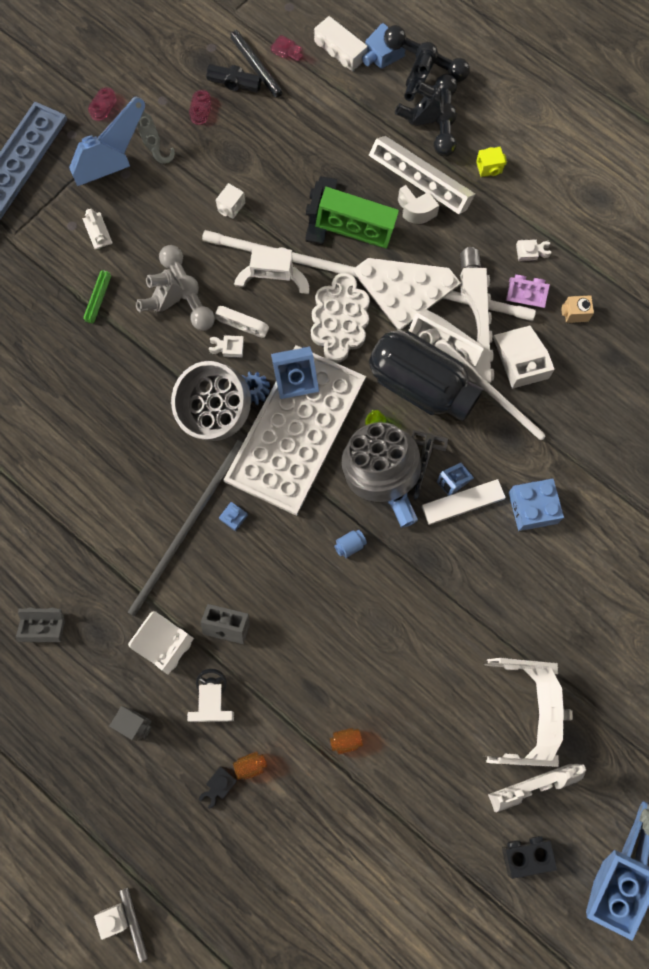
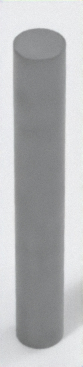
M125 888L119 892L138 960L142 962L148 959L129 889Z

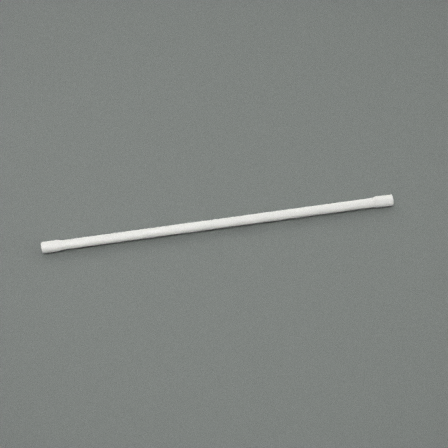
M207 230L204 231L202 238L203 242L224 245L252 252L253 246H262L261 244L223 236L222 234ZM292 252L294 263L336 273H348L357 278L353 273L355 267ZM452 291L443 298L469 305L460 292ZM493 300L488 305V310L533 321L536 312L534 309L513 306Z

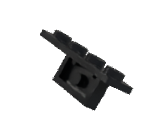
M320 176L319 181L315 183V187L310 190L309 199L311 204H307L306 216H309L305 237L306 242L324 244L327 230L315 226L325 187L336 190L337 179Z

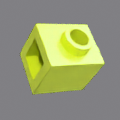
M501 147L479 150L476 162L480 176H496L502 173L507 160L506 155L502 153Z

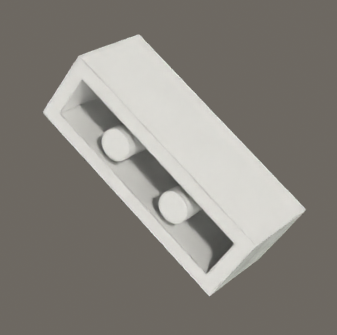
M330 16L314 28L316 44L324 48L332 57L339 60L344 67L353 71L363 63L362 56L367 53V45Z

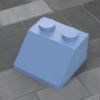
M310 347L271 354L280 399L319 392L314 357Z

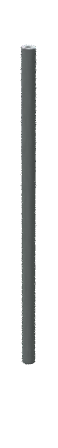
M237 440L127 613L135 617L232 465L243 442Z

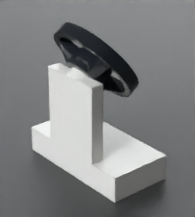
M206 669L198 675L196 687L199 691V712H188V722L234 721V712L221 711V694L226 689L227 680L225 675L219 670ZM207 673H215L220 677L217 679L212 677L205 679L201 676ZM223 680L224 687L221 689V684L219 683Z

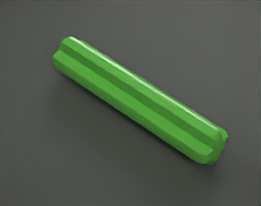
M100 271L83 317L88 323L95 322L111 278L108 271Z

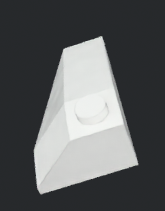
M427 309L416 312L409 329L410 332L435 347L441 341L450 344L471 366L478 365L485 347L448 321Z

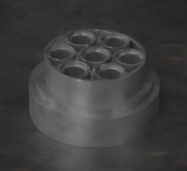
M204 361L190 366L180 375L173 388L171 405L176 422L187 434L199 439L218 441L232 436L243 426L250 411L251 397L248 385L239 372L219 362ZM229 381V387L225 390L224 385ZM210 383V389L206 391V386ZM239 397L240 402L235 406V399ZM220 399V400H221V404H220V406L217 408V407H216V402ZM200 401H202V407L199 410L198 404ZM230 415L231 422L227 424L226 419ZM212 417L213 421L212 424L209 426L208 420Z
M377 422L363 426L353 434L342 455V469L348 486L356 495L369 501L385 502L405 495L415 486L421 474V459L415 440L408 433L390 423Z

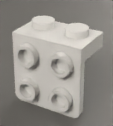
M153 611L131 639L129 647L169 675L171 670L175 669L178 665V660L183 653L190 648L194 638Z

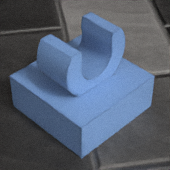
M230 502L220 515L219 520L236 531L248 514Z

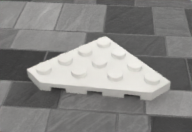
M367 258L353 269V273L397 330H401L411 323L416 312L428 310L461 284L453 272L445 267Z

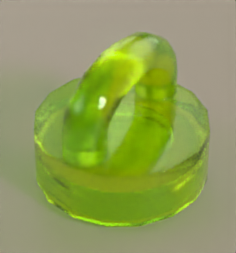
M378 410L369 413L365 420L366 425L377 422L386 423V417Z

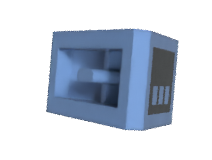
M459 463L442 471L437 483L450 496L469 483L474 477L462 463Z

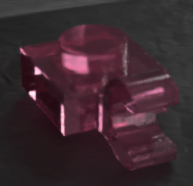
M282 35L271 45V52L284 59L290 56L294 60L299 61L302 58V54L299 53L302 48L295 45L294 41Z

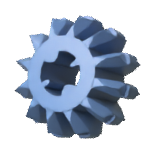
M249 371L248 377L242 375L250 391L251 403L254 401L258 405L259 399L265 402V396L270 394L268 390L270 384L266 382V377L264 375L260 377L258 371L255 375H252Z

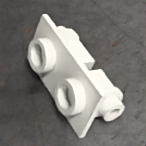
M93 209L86 210V217L82 219L94 249L112 244L101 213H96Z

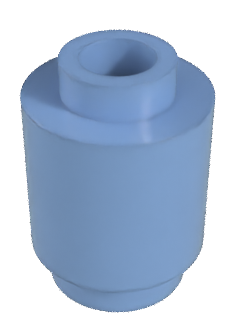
M353 530L337 539L334 547L339 556L343 555L347 558L363 549L367 542L360 530Z

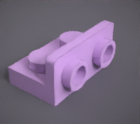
M515 275V278L511 277L509 279L510 284L506 301L545 308L550 284H545V280L534 278V281L526 280V276Z

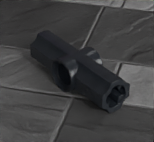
M209 64L207 68L206 78L208 81L224 84L231 91H237L239 88L253 92L260 91L262 76L246 73L239 66L232 65L226 68Z

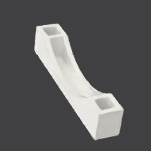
M463 268L460 275L461 295L469 303L476 318L477 342L485 347L478 365L472 367L490 384L494 380V370L490 366V362L493 361V350H490L492 331H489L492 315L491 312H488L491 295L487 294V287L490 285V275H487L486 268ZM468 376L470 381L480 386L479 383Z

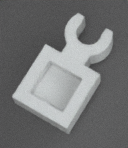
M537 240L517 241L518 261L537 260L539 255L543 258L550 257L551 251L543 249L549 248L550 242L548 241L538 245Z
M224 335V341L216 337L210 338L211 344H217L216 347H209L210 353L217 354L223 351V357H243V336Z

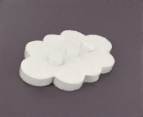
M348 273L336 275L332 286H324L317 291L315 296L317 306L312 311L314 325L311 328V338L317 345L324 346L326 359L335 363L344 361L348 356L349 349H358L364 344L366 338L364 329L369 323V315L366 311L370 304L369 296L364 290L357 289L355 278Z

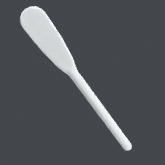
M443 341L437 344L438 349L462 362L468 376L479 383L489 395L539 440L545 438V434L483 379L450 344Z

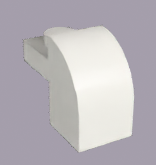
M406 185L400 188L398 202L403 207L402 217L405 220L414 224H422L437 216L439 205L429 192L416 199Z

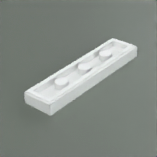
M497 479L422 505V509L428 525L496 503L504 500L506 497Z

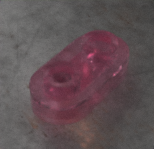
M108 87L100 89L90 103L88 111L93 120L100 121L107 117L116 103V95L113 89Z
M205 90L196 91L191 101L189 115L191 121L197 125L205 123L209 115L211 98L210 94Z

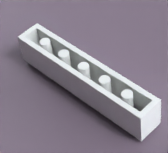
M387 136L376 138L369 154L370 157L424 192H429L433 198L456 213L460 214L468 209L475 193Z

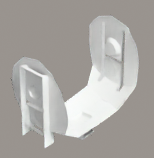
M505 658L487 659L488 664H484L485 666L503 667L506 670L524 669L536 682L539 725L537 746L525 758H520L518 754H504L503 757L486 756V762L559 767L558 755L555 754L563 740V720H573V711L563 709L562 687L554 675L558 674V663Z

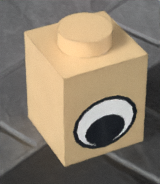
M591 295L568 297L565 304L562 305V315L565 316L566 323L589 322L594 314Z

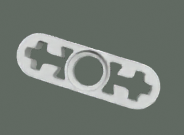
M219 306L214 315L218 321L261 338H264L269 330V326L266 323L224 306Z

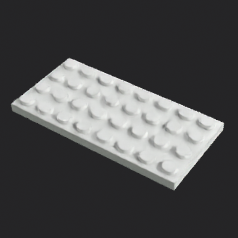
M295 345L293 350L300 349L301 347ZM313 353L319 392L280 399L277 382H275L224 478L225 483L296 516L366 380V376Z

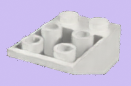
M531 326L493 336L512 389L550 378L554 371L548 351Z

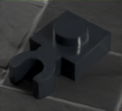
M220 766L206 783L210 790L202 793L199 801L201 802L204 797L209 796L211 803L207 808L211 809L216 804V797L220 796L224 799L238 780Z

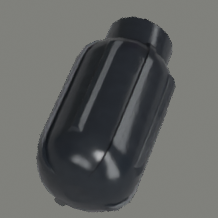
M398 330L385 333L374 347L369 359L370 369L379 384L429 415L449 413L464 422L484 390L469 380L468 373L462 362L410 331Z

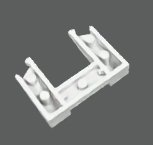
M568 764L490 793L488 796L494 811L499 812L520 804L523 798L531 796V791L537 788L540 791L552 788V783H554L556 789H561L584 778L586 769L582 764Z

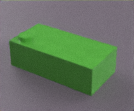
M325 187L315 226L387 249L399 210Z

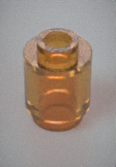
M349 728L334 732L333 737L329 738L332 751H337L338 755L358 750V747L363 746L359 728L354 730Z
M258 751L237 758L238 761L233 762L238 780H246L265 773L264 768L267 767L264 755H259Z

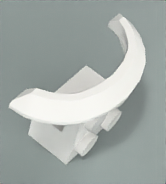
M253 246L250 266L239 273L234 283V286L244 287L253 277L287 281L292 279L299 287L300 293L309 294L307 279L297 268L293 267L292 250L282 247Z

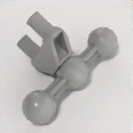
M174 245L164 246L160 251L159 260L168 270H164L160 274L147 275V286L149 288L156 287L151 298L137 300L136 308L138 312L146 310L165 311L182 298L188 301L192 309L190 318L192 325L202 331L210 329L214 325V313L208 307L202 306L197 296L199 290L198 282L192 276L186 275L181 265L183 261L182 251Z

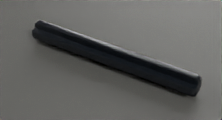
M238 30L231 32L232 41L255 72L262 76V81L276 98L281 96L282 88Z

